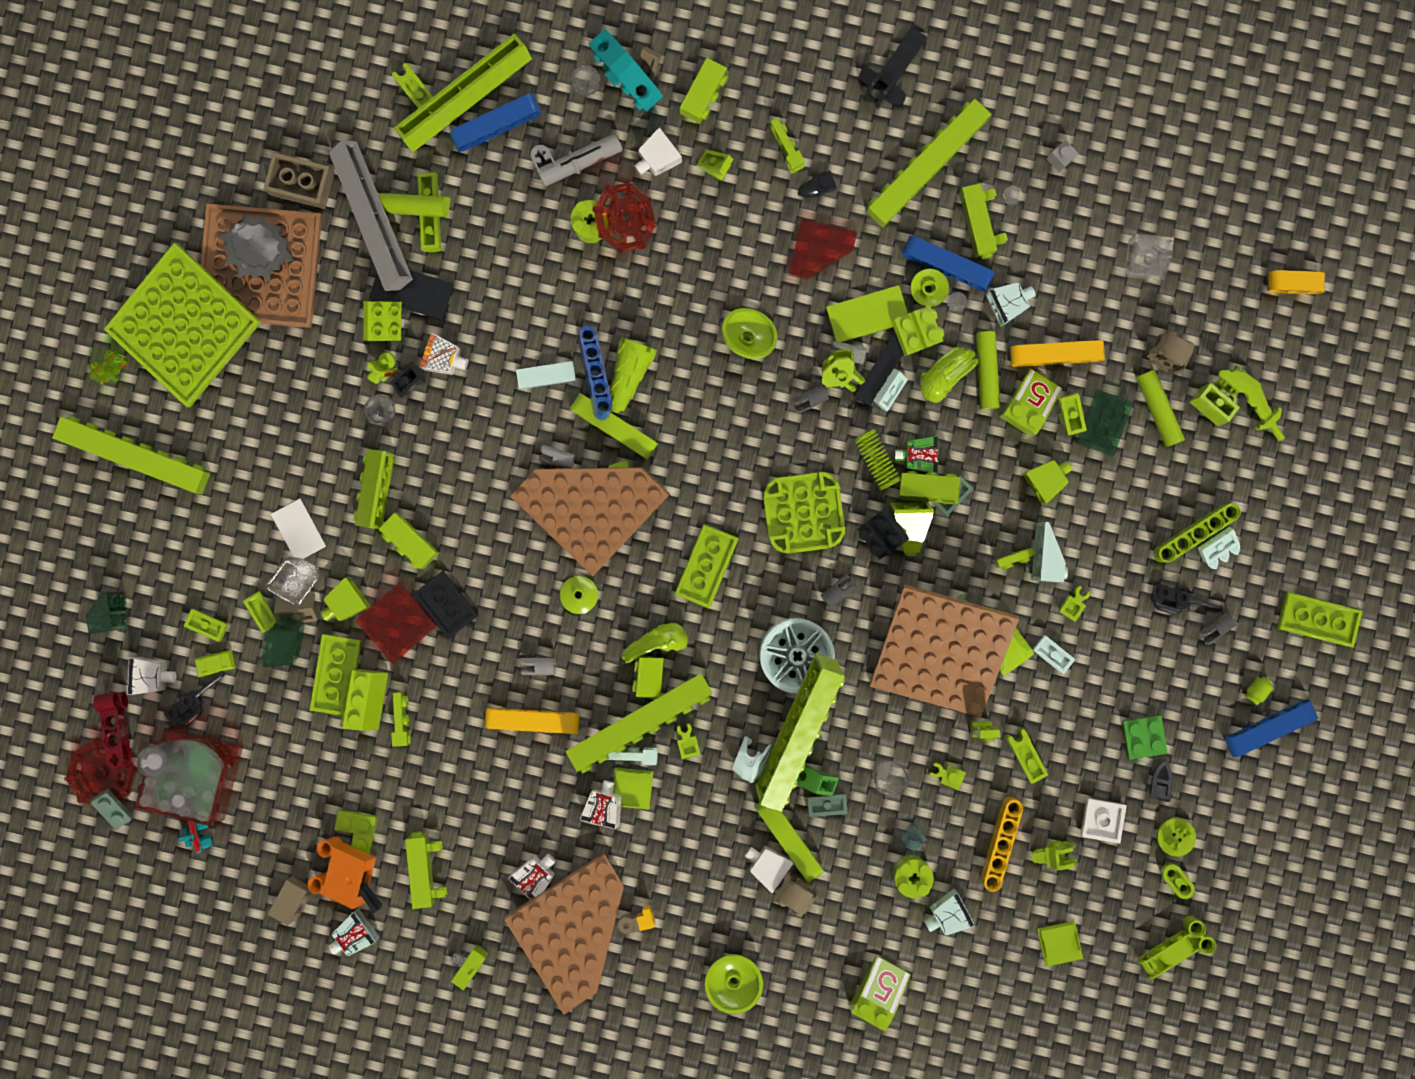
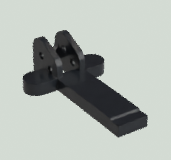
M912 27L881 72L876 73L870 68L862 69L859 74V81L868 88L863 99L866 101L868 99L878 109L885 100L896 107L903 105L906 94L895 85L928 37ZM882 81L888 87L881 97L876 99L871 93L878 83Z

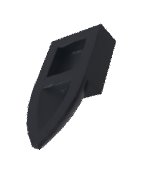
M831 171L813 176L811 180L802 185L797 193L798 196L814 198L835 191L837 186Z
M1166 761L1158 766L1151 779L1149 798L1169 802L1171 800L1173 777Z

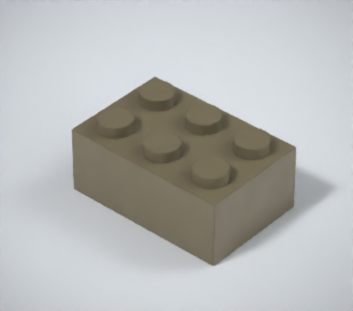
M273 152L263 190L271 196L326 209L335 172L329 166Z

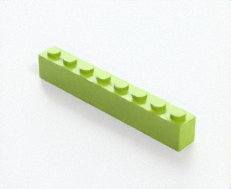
M514 33L395 126V131L412 153L532 60L526 46Z
M976 99L971 103L966 102L960 109L961 113L958 116L954 115L947 122L949 126L945 130L941 128L934 135L935 140L931 144L927 142L920 150L922 153L918 157L914 156L907 163L909 167L905 171L901 169L894 176L895 181L891 185L887 183L881 190L882 194L878 198L874 197L867 204L869 208L866 213L882 228L988 121L992 114Z
M70 415L68 418L60 417L52 437L53 439L193 493L203 494L210 476L209 472L204 471L205 467L195 463L193 466L188 465L187 460L180 457L170 458L169 453L161 450L154 452L151 450V446L143 443L136 445L131 438L122 436V439L116 437L117 433L107 429L104 432L98 430L99 426L87 422L84 425L80 423L81 419Z
M699 674L565 752L577 772L581 771L583 774L593 768L591 764L597 761L600 764L609 759L608 755L615 751L618 754L625 750V745L632 741L635 744L643 739V734L647 732L652 734L661 729L659 725L666 722L667 725L677 719L676 715L681 712L685 715L694 710L693 706L700 703V705L708 702L711 700L709 696L713 693L703 675Z

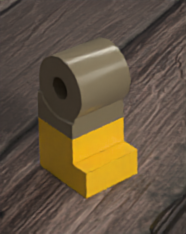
M651 904L643 906L641 913L622 915L618 923L619 931L623 934H630L654 928L656 922Z

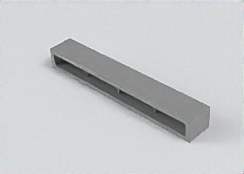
M340 141L329 152L384 290H400L413 280L357 141Z

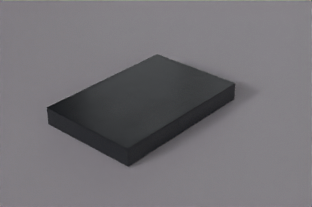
M445 571L440 572L413 593L414 597L447 639H450L479 616Z

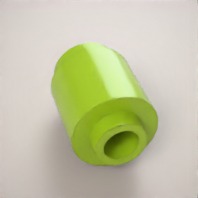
M1264 676L1262 678L1257 677L1246 690L1245 697L1258 706L1260 702L1263 703L1274 689L1271 686L1273 683Z

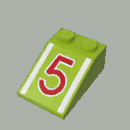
M1030 368L999 417L1030 437L1037 435L1049 416L1062 388Z
M876 955L849 1004L851 1013L886 1032L896 1013L911 974Z

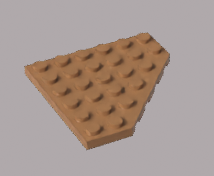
M643 467L535 469L511 495V498L581 566L594 576L665 501L670 493Z
M604 853L504 917L510 930L563 1015L597 993L624 885Z

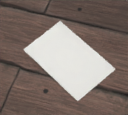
M301 499L271 514L296 562L326 547Z

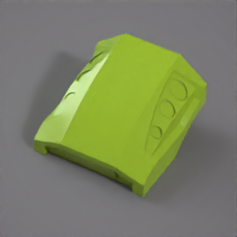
M1017 627L999 670L1002 676H1005L1034 655L1033 650L1020 634Z

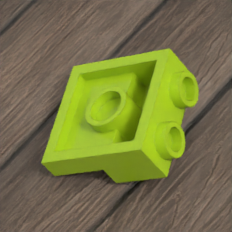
M930 305L891 320L904 356L943 342L944 331L940 326L938 327L936 322L937 313L935 309H931Z

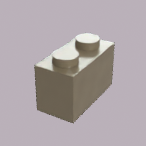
M291 876L284 883L267 915L287 926L293 921L296 922L302 913L300 911L303 904L306 905L311 897L308 885Z

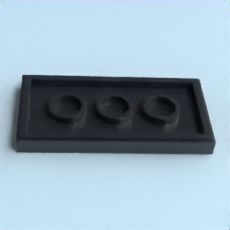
M409 270L412 281L400 290L385 291L378 273L376 274L369 296L370 299L401 302V308L444 320L454 283Z

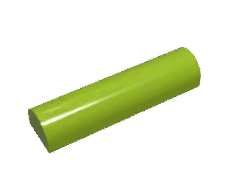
M436 172L417 174L418 195L439 196L438 174ZM419 216L421 250L424 252L441 251L440 217Z
M378 194L386 214L448 217L451 198L447 196Z
M978 332L975 335L977 359L979 361L977 368L980 410L999 409L996 332Z
M1155 369L1136 377L1165 447L1184 441L1183 433Z

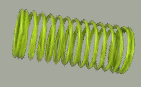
M873 429L857 437L854 441L855 444L861 443L857 448L862 447L859 451H864L861 454L866 455L863 459L869 458L865 463L871 462L867 467L873 466L869 469V471L874 470L871 473L872 475L876 474L873 478L881 476L875 480V482L881 481L877 484V486H880L878 489L881 491L900 481L901 477L896 476L892 478L898 474V472L892 473L896 468L888 470L894 464L885 467L892 462V460L885 462L890 457L880 460L888 455V453L878 456L886 451V449L878 451L884 445L873 449L882 443L880 441L871 445L880 439L878 437L869 441L878 435L875 434L877 432L876 429Z

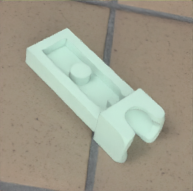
M628 747L627 750H623L618 754L615 751L608 755L610 758L607 760L643 761V765H657L658 748L644 747L643 751H639L638 747Z

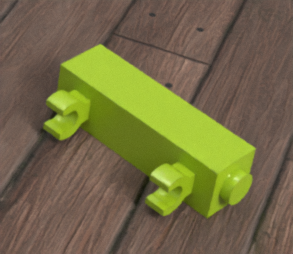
M981 183L963 187L959 192L975 259L980 257L981 260L989 259L997 251L996 245L1004 244L1008 241L1006 233L994 236L985 202L995 199L997 196L996 190L994 188L983 192Z
M421 831L413 832L411 836L405 839L412 909L428 908L435 904V898H443L447 895V887L434 888L430 851H440L443 848L442 841L429 842L428 834H423Z

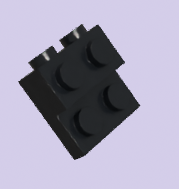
M888 508L882 510L857 529L860 539L866 541L870 547L871 554L877 556L879 560L910 539Z

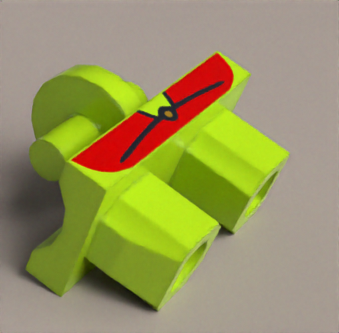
M383 353L379 356L378 360L369 362L367 368L371 371L367 379L378 384L380 380L385 382L389 376L395 375L399 370L394 367L396 363L395 357L391 353Z

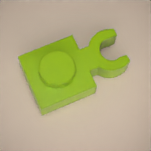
M1081 586L1075 588L1074 597L1067 596L1058 612L1073 622L1077 621L1086 605L1082 604V601L1090 596L1089 591H1086L1083 596L1079 594Z
M687 723L688 730L686 732L681 731L680 725L677 726V732L682 736V739L677 740L682 759L701 755L696 735L690 736L692 731L690 723Z
M933 762V765L938 767V772L932 773L929 771V774L934 778L941 777L940 783L959 790L966 772L948 764L943 769L939 763Z

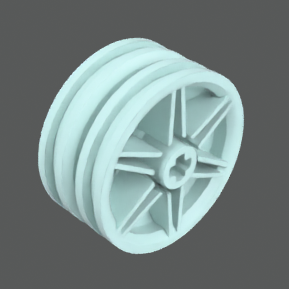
M789 618L776 623L764 635L759 649L760 664L766 677L779 689L789 693H798L808 671L807 667L811 665L816 654L811 651L813 646L819 648L818 654L835 659L834 647L830 637L820 626L806 619ZM799 633L804 634L803 640H798L797 635ZM782 638L786 640L784 646L779 645V640ZM796 651L798 653L801 651L800 656L802 658L799 661L797 659L794 661L793 652ZM777 657L782 659L779 665H776L774 662ZM792 670L796 672L794 678L789 677V672Z

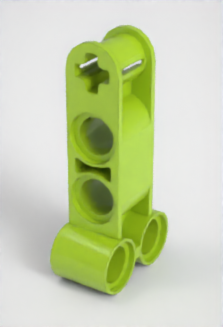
M1189 915L1185 917L1182 922L1183 930L1139 957L1137 962L1142 964L1147 972L1148 979L1160 976L1199 950L1204 954H1211L1215 951L1216 942L1205 933L1206 927L1202 921L1195 916ZM1197 923L1196 929L1191 930L1192 924ZM1205 939H1207V940H1208L1207 944L1202 947V946H1201L1202 941H1204Z

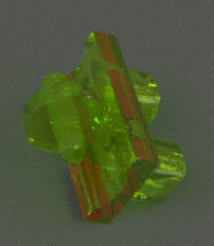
M108 349L103 354L105 360L102 363L96 361L89 365L91 372L88 373V376L96 380L100 385L109 382L111 379L114 382H118L120 378L117 374L128 364L124 358Z

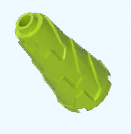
M621 337L616 352L617 359L613 371L614 375L609 389L612 412L620 414L621 411H625L645 372L651 366L657 350Z

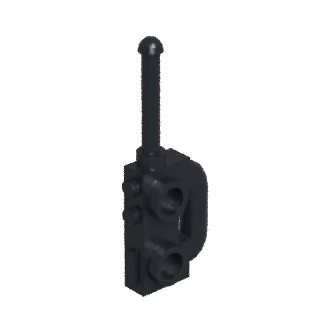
M1159 583L1154 584L1150 598L1154 600L1153 605L1157 610L1175 615L1181 613L1183 609H1187L1189 603L1199 604L1217 609L1218 611L1223 610L1222 605L1195 599L1191 596V593H1188V590L1181 591L1180 588L1175 587L1174 589ZM1164 599L1175 602V607L1163 604L1162 602H1164Z
M219 672L216 677L201 689L187 691L185 696H181L178 702L170 706L163 713L173 726L186 727L200 717L203 712L201 705L204 703L200 698L202 693L224 677L225 672ZM189 709L194 710V712H192L189 716H187L184 719V713H186Z

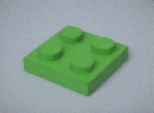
M1161 715L1121 721L1127 758L1129 760L1168 754Z

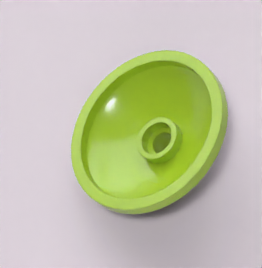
M740 308L730 312L725 317L721 328L722 337L726 345L736 354L749 359H759L769 355L774 350L778 340L777 330L772 321L766 315L754 309Z
M736 954L723 956L717 959L707 971L705 977L706 995L712 1005L722 1012L728 1014L746 1012L755 1006L762 994L763 979L757 965L745 956ZM734 977L737 979V982L732 983L730 979Z

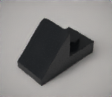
M413 361L390 381L400 398L406 396L415 386L426 382Z

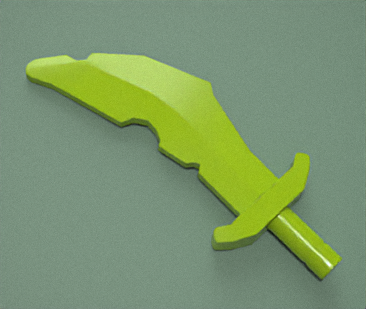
M1221 370L1218 373L1219 377L1229 383L1238 393H1244L1247 402L1252 407H1255V411L1262 421L1259 426H1255V429L1263 430L1270 428L1276 439L1282 441L1285 436L1276 424V421L1281 417L1282 409L1275 408L1272 412L1264 396L1261 383L1245 372Z

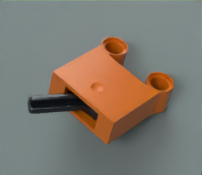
M336 836L320 841L317 845L318 854L323 858L331 856L327 872L309 879L308 889L310 892L324 895L351 909L362 906L366 902L373 913L378 912L382 908V904L369 887L376 857L342 842Z

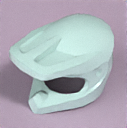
M745 736L732 770L742 779L753 783L762 775L773 745L769 744L763 753L758 751L755 756L750 757L747 754V746L752 743V739Z

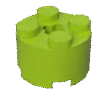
M585 200L577 203L573 209L571 225L581 241L597 243L608 235L610 219L606 208L601 203L594 200ZM590 219H593L595 221L591 222V225H588L587 221H589Z
M906 855L894 864L892 878L899 892L904 896L921 898L930 892L934 881L933 872L922 858L915 855ZM915 873L916 877L911 880L909 877Z

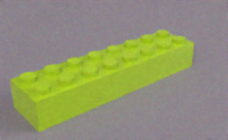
M818 653L815 654L766 761L764 771L756 783L760 805L782 812L784 806L789 803L791 790L795 789L798 775L805 768V760L813 751V743L820 736L822 723L828 719L829 708L836 701V693L839 687L841 688L844 684L845 676L838 660Z

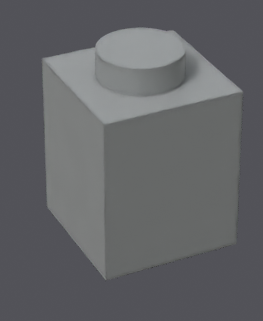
M1065 140L1048 156L1047 160L1060 173L1079 153Z

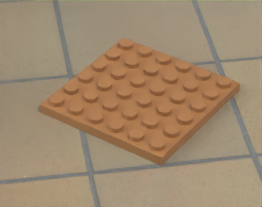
M206 204L200 265L261 321L260 324L312 328L322 214ZM244 214L255 220L263 217L270 225L281 226V236L289 242L286 250L293 257V261L282 262L279 270L271 271L270 282L263 276L253 278L251 274L238 278L236 266L225 263L228 253L223 251L225 242L220 240L218 236L228 232L233 223H241Z
M904 584L870 681V687L981 717L1018 624L1019 616Z

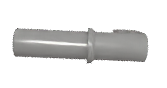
M613 133L575 152L569 151L566 156L555 161L546 146L537 145L531 151V158L543 185L546 187L574 173L580 174L581 170L622 152V147L616 134ZM540 157L545 159V166L542 165Z

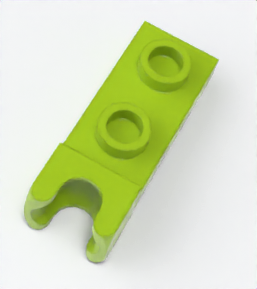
M404 63L405 75L399 76L396 72H393L392 76L416 107L420 108L433 96L410 66Z
M778 118L770 122V129L786 156L785 164L791 174L804 168L805 160L799 150L795 151L796 145L794 141L786 135L787 129L783 122L780 123Z
M398 691L393 693L395 731L391 733L392 746H408V744H411V731L407 730L409 715H406L408 696H405V691Z
M970 721L971 737H979L984 742L995 741L994 738H1000V730L992 726L991 721Z
M1019 728V739L1014 740L1010 735H1006L1005 738L1027 779L1033 784L1048 776V773L1025 729Z

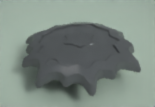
M244 214L241 223H233L228 232L218 236L220 240L225 242L223 251L228 253L225 263L236 266L238 278L251 274L253 278L263 276L270 282L271 271L279 270L282 262L293 261V257L286 250L289 242L281 236L282 227L270 225L263 217L255 220Z

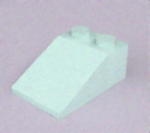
M1036 523L1034 545L1036 555L1033 557L1032 580L1064 583V579L1068 575V568L1065 567V560L1050 523Z

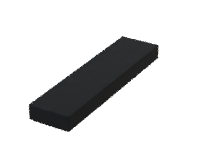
M896 332L865 378V382L854 396V398L869 407L874 402L873 400L883 387L888 376L904 355Z

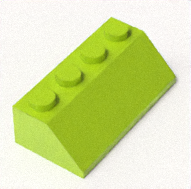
M370 449L364 454L363 464L365 469L360 476L361 491L357 494L358 510H355L353 516L356 526L379 529L383 525L394 454Z

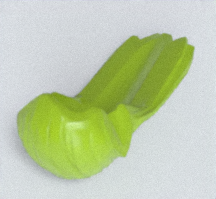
M955 347L943 355L928 372L922 373L919 384L922 396L933 403L942 401L947 393L952 391V387L979 363L977 358L974 359V351Z
M677 623L662 624L643 635L639 640L631 643L621 656L626 663H630L654 649L665 651L673 649L675 651L684 650L688 644V636L683 627Z

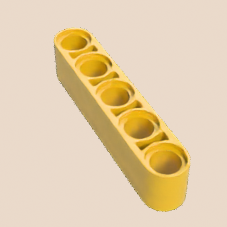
M1103 340L1016 345L1010 347L1012 367L1087 363L1105 360Z
M486 708L484 728L578 734L580 714Z
M1007 797L1002 802L982 870L981 883L990 892L998 891L1002 885L1022 816L1023 806L1014 797ZM1013 802L1016 803V809L1009 811L1008 806ZM1007 821H1010V828L1004 830L1003 824ZM1000 840L1006 841V844L1003 848H998V842ZM999 858L1000 864L996 867H993V860ZM990 877H995V882L992 885H987V880Z

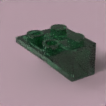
M103 592L86 614L88 634L128 629L129 618L125 613L126 599L122 592Z
M282 617L266 632L264 637L266 647L262 652V659H264L263 667L293 665L300 657L305 628L304 622Z

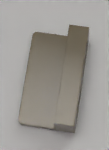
M312 591L278 596L276 598L274 615L279 626L318 621V613L314 606L315 593Z

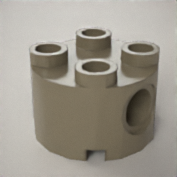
M1168 331L1167 334H1159L1156 337L1147 358H1150V363L1161 370L1168 372L1169 369H1172L1175 374L1182 373L1194 352L1195 344L1179 338V334L1174 331Z
M790 871L786 873L774 891L777 896L776 902L783 907L788 906L791 908L792 912L798 917H802L803 914L807 913L818 897L819 892L816 887L812 889L810 887L812 883H808L803 876L796 872L790 873Z

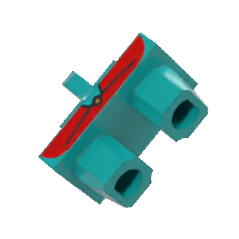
M194 816L189 818L188 824L191 834H189L187 827L181 829L183 836L178 838V842L185 841L187 848L192 846L190 840L192 839L196 854L201 853L205 848L213 845L211 834L200 837L199 830L209 827L207 817L196 818Z

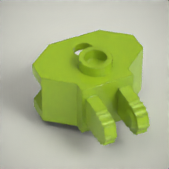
M849 349L836 350L822 364V384L827 388L836 386L843 388L845 386L848 390L854 392L857 388L851 381L852 379L861 385L865 382L864 377L855 369L854 353Z
M1051 841L1045 848L1034 850L1031 859L1034 863H1046L1047 868H1053V870L1073 868L1077 864V858L1065 857V853L1072 852L1075 848V843Z

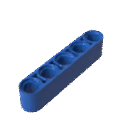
M527 94L452 129L449 134L457 151L463 152L538 117L542 111L534 94Z
M909 236L902 251V256L927 268L938 270L952 279L984 292L988 290L995 274L994 271L915 236Z
M585 326L579 333V349L593 414L597 419L605 420L611 413V396L597 332L593 327ZM583 336H590L592 339L586 340ZM593 353L595 357H589L587 354ZM591 371H598L599 375H593ZM600 388L603 392L597 393L594 389ZM604 406L607 408V410L601 411L598 409V407Z
M1303 700L1226 736L1224 740L1232 757H1239L1316 721L1318 716L1311 701Z

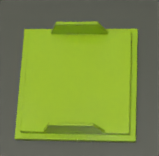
M615 767L613 793L621 795V807L649 810L653 771Z
M1075 921L1037 929L1045 967L1083 959Z

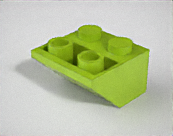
M642 655L639 657V660L635 661V672H638V679L634 680L633 692H636V697L661 696L664 657Z

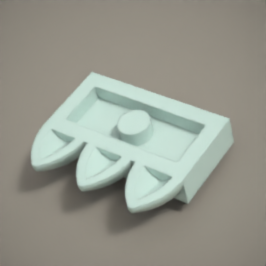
M1228 527L1199 546L1198 550L1203 562L1208 564L1210 568L1217 569L1218 558L1223 562H1228L1229 550L1231 553L1238 555L1240 543L1234 529Z

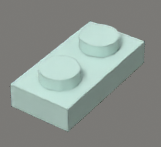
M893 369L873 401L881 409L888 411L908 379L900 371Z
M1043 635L1032 649L1061 674H1064L1075 661L1071 655L1046 635Z

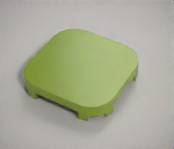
M826 472L779 477L773 479L767 485L763 500L768 537L771 545L781 553H798L828 549L841 542L845 534L840 486L833 476Z

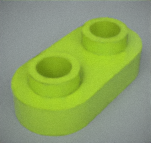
M1173 863L1165 864L1161 869L1163 880L1178 897L1182 899L1192 897L1195 887L1181 868ZM1173 870V874L1168 876V871ZM1181 885H1185V889L1180 891Z

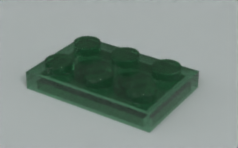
M1097 389L1085 418L1087 431L1080 432L1076 444L1113 457L1134 403Z

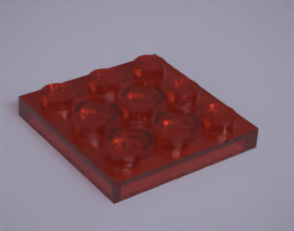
M401 583L395 585L355 620L392 664H395L437 627L435 622Z

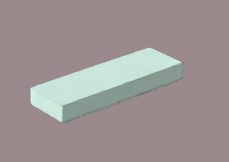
M573 361L516 370L519 389L576 381Z

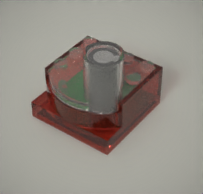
M173 727L164 728L161 742L144 748L137 758V766L143 775L135 808L210 827L225 820L244 745Z

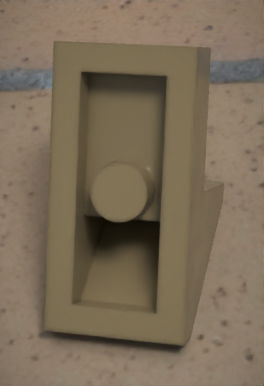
M644 47L641 51L638 66L654 82L661 69L659 63L662 55Z

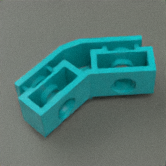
M606 28L588 44L594 51L592 54L594 59L599 64L601 62L604 63L602 67L606 71L604 73L606 78L614 87L621 82L620 88L627 96L629 94L632 95L635 99L633 103L640 111L643 109L647 112L663 97L658 88ZM639 85H643L645 88L642 95H637L636 88Z

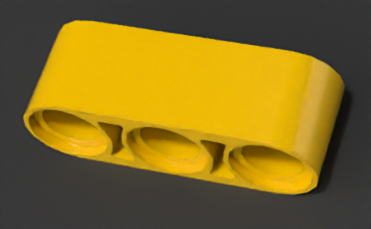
M1285 270L1268 272V292L1322 294L1325 292V273Z

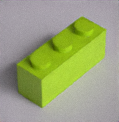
M706 58L680 106V114L698 124H701L703 119L706 120L711 111L709 109L711 103L715 104L719 97V88L721 86L724 87L728 80L727 68Z
M907 471V473H902L900 499L959 505L961 479L955 474L938 476L937 473L933 472L923 475L918 474L916 471Z
M394 513L379 528L382 532V538L388 543L391 541L396 545L394 549L402 556L405 554L410 559L408 562L415 569H425L440 553L399 513Z

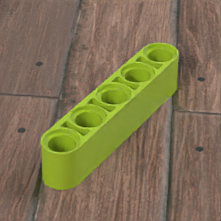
M579 393L570 407L571 411L647 460L658 445L654 440L612 413L605 420L597 419L593 414L591 400ZM598 407L599 410L606 411L603 407Z
M1230 503L1223 504L1157 546L1153 551L1154 559L1158 562H1171L1237 520L1241 514L1240 507ZM1227 508L1231 509L1230 517L1226 515ZM1211 518L1216 522L1214 527L1210 525ZM1196 528L1200 532L1198 538L1194 536V530ZM1179 539H1182L1184 542L1182 548L1178 547ZM1163 549H1165L1168 553L1166 559H1164L1161 555Z
M760 802L754 806L806 881L810 883L824 873L823 868L784 813L762 806Z

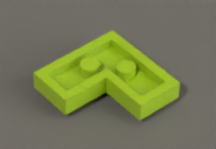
M339 810L335 830L353 833L351 846L371 854L377 816Z

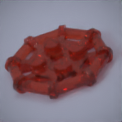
M631 181L611 186L606 185L598 202L592 208L597 223L598 237L605 240L621 254L624 251L643 250L654 228H657L651 204L652 198L635 187ZM625 191V197L618 198L617 193ZM634 195V196L637 197L641 202H640V203H639V202L636 203V202L634 201V198H633L632 196ZM608 198H610L612 203L607 208H604ZM643 207H645L647 220L645 219ZM624 212L626 215H629L627 222L623 219ZM603 214L607 215L609 225L607 228H605ZM642 226H646V229L644 230L643 234L641 235V234H640V231H641L640 228H641ZM612 232L614 235H618L620 237L619 241H617L609 233ZM633 236L635 242L627 243V237Z
M99 737L93 738L89 743L77 750H72L70 753L71 758L64 780L68 782L77 797V802L80 804L92 805L90 802L94 797L89 796L90 792L101 794L107 789L111 790L114 788L118 791L114 794L118 800L131 794L130 789L137 765H134L131 760L127 767L110 768L106 763L105 754L100 753V748H104V743ZM92 750V756L88 757L87 759L83 757L85 753ZM79 762L81 764L80 767H82L81 772L75 774ZM98 768L100 770H103V778L101 776H96V774L98 773ZM126 772L124 784L121 785L119 780L122 778V773ZM77 779H79V781L81 782L82 786L84 787V790H83V791H82V789L80 788L79 784L77 783V781H76Z

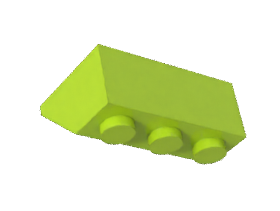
M349 668L340 719L342 729L360 731L379 730L388 672Z

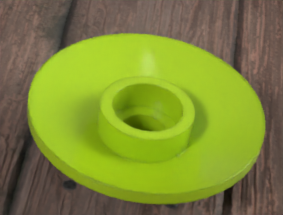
M925 269L915 275L910 289L912 297L918 304L924 307L929 305L935 307L946 299L949 292V284L947 278L940 271ZM927 286L931 287L932 292H926L925 288Z
M574 576L562 585L560 599L568 611L575 614H583L590 611L596 605L598 589L591 579L584 576ZM577 591H580L582 593V597L580 599H577L575 597V593Z

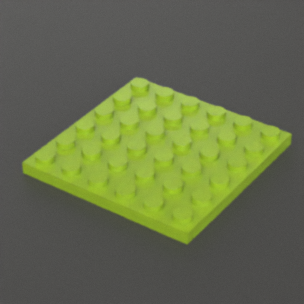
M173 243L104 330L183 405L191 407L260 325L261 321L178 243Z

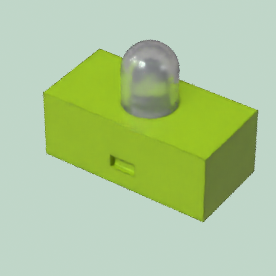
M478 945L473 948L468 957L458 952L454 953L451 958L452 962L460 967L451 982L464 991L489 953Z

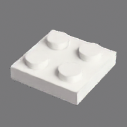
M1086 798L1080 836L1120 844L1127 805Z

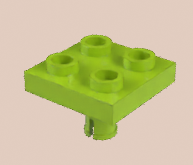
M364 301L363 340L401 341V302Z

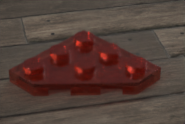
M802 219L788 276L807 280L819 271L834 264L837 260L853 252L857 232Z

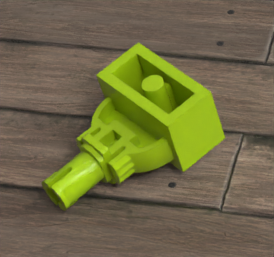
M1235 366L1233 371H1240L1242 367ZM1221 377L1218 381L1199 388L1189 401L1217 426L1230 422L1240 408L1236 404V394L1238 392Z

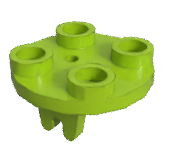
M1171 817L1164 821L1155 836L1160 848L1170 856L1176 857L1189 853L1196 842V834L1192 825L1184 819Z

